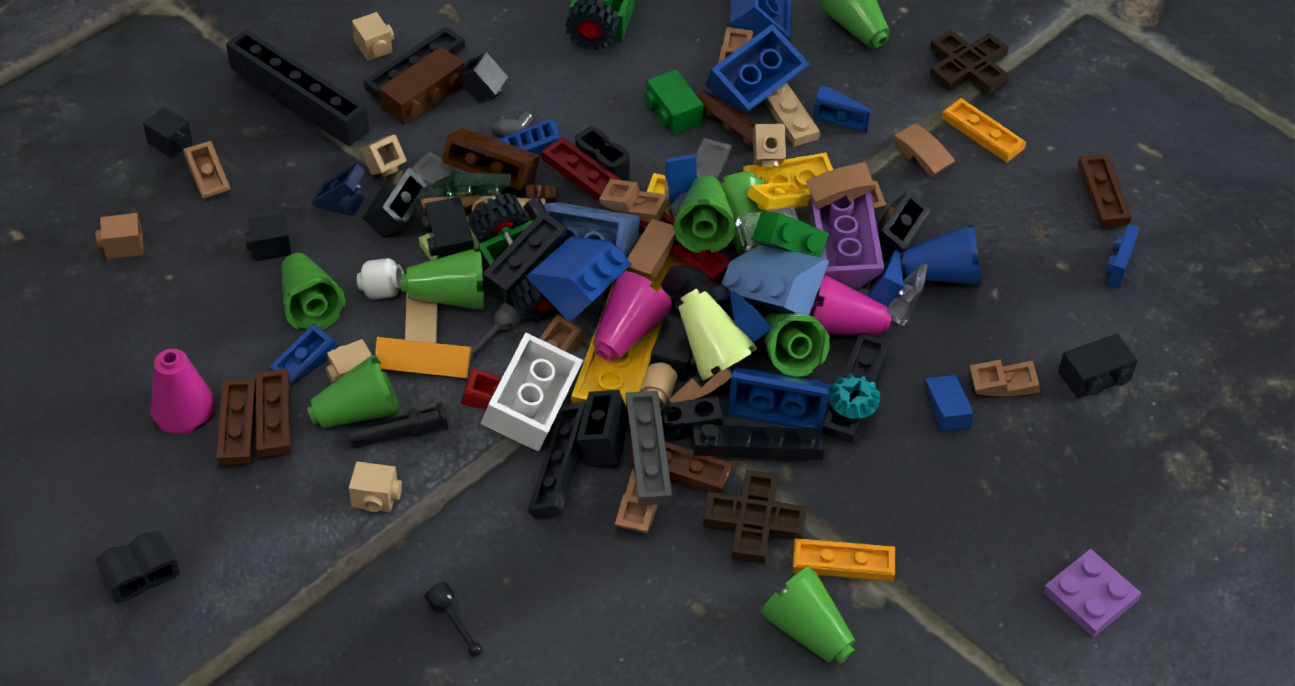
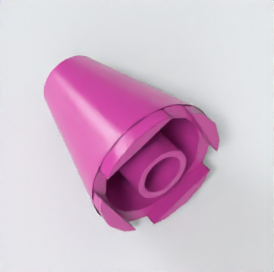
M626 271L619 275L593 340V345L596 348L595 352L599 357L606 361H611V359L619 360L669 314L672 303L661 288L658 292L654 291L649 287L652 281L636 273Z
M824 275L809 314L821 322L828 335L859 336V333H864L870 336H880L882 331H888L891 322V314L887 313V306L827 275Z
M178 349L164 350L154 360L150 401L151 417L164 432L175 435L195 432V427L202 423L206 425L215 413L214 395L183 351Z

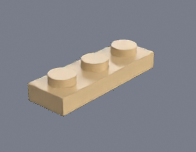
M788 83L763 101L777 123L785 124V135L793 147L819 139L820 130Z

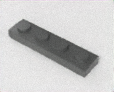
M658 391L627 392L625 401L638 505L672 503V490Z

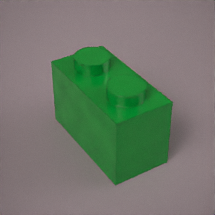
M677 70L647 80L646 93H644L645 103L649 109L654 110L660 124L663 127L666 126L672 136L702 125L703 103Z
M761 211L752 240L769 247L821 258L829 233L781 213Z

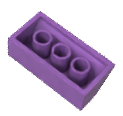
M809 190L808 194L811 195L808 203L810 225L829 233L821 258L829 260L824 275L856 290L884 272V264L871 191L852 201H849L847 196H844L819 209Z

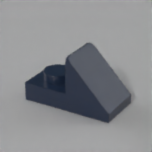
M356 163L323 182L311 204L317 208L350 216L355 215L364 199V194L359 189L362 185L360 180L365 170Z

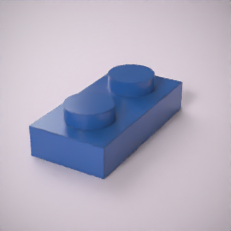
M1128 224L1125 234H1118L1113 251L1118 252L1117 256L1111 254L1105 271L1111 273L1107 285L1115 288L1120 287L1140 227Z

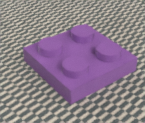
M1092 549L1088 550L1048 582L1043 590V593L1093 638L1139 601L1142 594Z

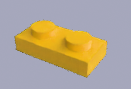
M792 182L750 185L747 197L756 202L757 207L764 211L807 206L811 197L810 194Z

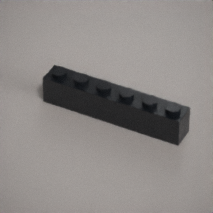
M244 30L226 43L229 64L232 70L346 145L351 146L370 131L367 106L249 30Z

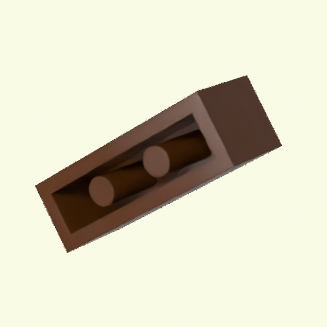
M442 46L379 88L381 109L403 125H406L414 118L419 117L424 111L439 103L450 93L462 87V84L456 78L464 68L465 63Z
M462 128L447 136L442 163L508 187L522 190L526 185L529 186L534 183L540 155Z

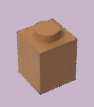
M137 213L100 217L101 230H96V241L98 248L104 249L106 259L143 255V233Z

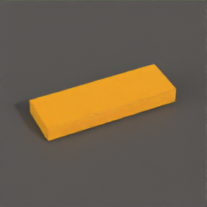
M962 98L942 113L943 120L1006 163L1025 149L1026 141Z
M377 337L375 354H377L382 363L379 364L380 369L468 378L472 347Z
M794 538L792 573H799L806 567H810L816 571L817 575L894 581L895 547Z

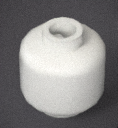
M390 258L366 261L362 266L361 273L357 274V286L360 291H364L369 299L393 298L398 295L401 289V274H404L402 267Z

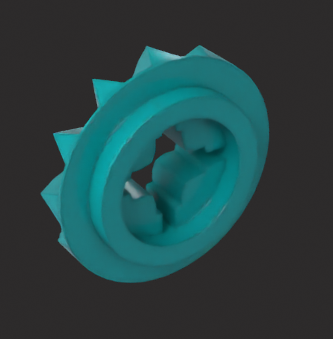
M850 374L847 378L838 377L836 383L831 384L828 398L831 407L838 414L847 418L860 419L876 411L880 402V392L877 391L875 382L866 381L865 376L855 378ZM858 390L860 392L859 396H856L850 402V394Z

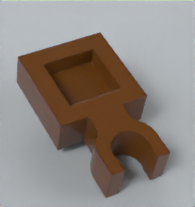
M526 185V198L540 197V199H545V204H548L550 199H557V187L550 185Z

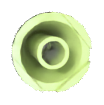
M695 289L681 297L683 304L678 306L697 370L702 380L710 378L718 370L730 367L750 355L751 352L757 350L753 341L734 323L729 315L706 291L700 294L698 289Z

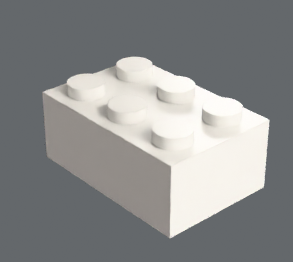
M525 333L488 404L480 424L539 452L583 360Z

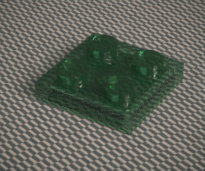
M452 173L433 182L434 194H444V197L501 194L500 190L511 186L510 174Z

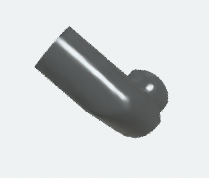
M522 111L516 119H500L492 125L493 134L498 137H504L525 129L533 121V116L527 111Z

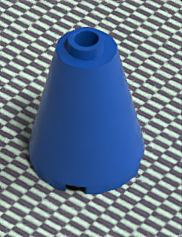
M974 225L964 226L905 248L903 256H900L902 274L906 273L908 280L966 285L981 284Z

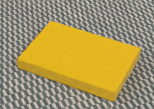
M827 153L785 159L776 168H762L761 164L743 166V172L756 173L759 179L762 176L765 184L792 182L807 193L809 191L806 183L807 180L833 170Z

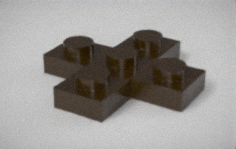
M949 30L931 41L930 50L941 57L943 61L930 68L929 76L948 91L969 79L989 94L1008 82L1009 74L995 63L1007 56L1009 47L992 34L988 33L969 44L955 32Z
M746 470L741 496L708 491L703 526L735 531L731 559L765 564L769 536L794 540V538L803 539L807 506L775 502L778 474Z

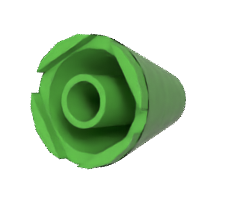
M820 0V7L824 13L867 47L878 48L887 42L890 30L877 0Z
M739 172L723 177L724 183L721 184L735 219V232L731 242L740 256L758 245H763L753 241L752 237L760 213L764 210L758 208L757 203L747 197L750 185L765 184L762 176L760 179L757 178L756 173Z
M709 175L700 176L693 181L674 220L677 240L683 247L693 252L701 253V250H711V253L718 252L726 247L734 237L735 219L720 182L715 177Z
M470 249L407 267V273L401 274L402 292H408V298L484 310V292H482L483 271L480 249Z
M294 253L286 257L281 265L283 311L287 321L298 330L299 328L308 329L314 323L323 330L337 322L340 318L339 313L343 306L345 308L346 304L344 292L339 284L307 255Z
M777 312L770 313L764 317L771 325V329L762 336L772 364L779 371L793 377L806 376L826 360L830 348L829 335L821 322L815 317L807 314Z
M377 354L369 356L310 399L311 406L307 407V410L314 425L320 423L322 428H329L394 416L401 413V409L397 406L399 402L388 375L380 369L379 364L382 363Z
M806 567L785 583L786 587L779 594L776 592L763 606L760 613L767 621L829 664L835 660L841 664L855 651L851 646L855 642V638L816 571Z

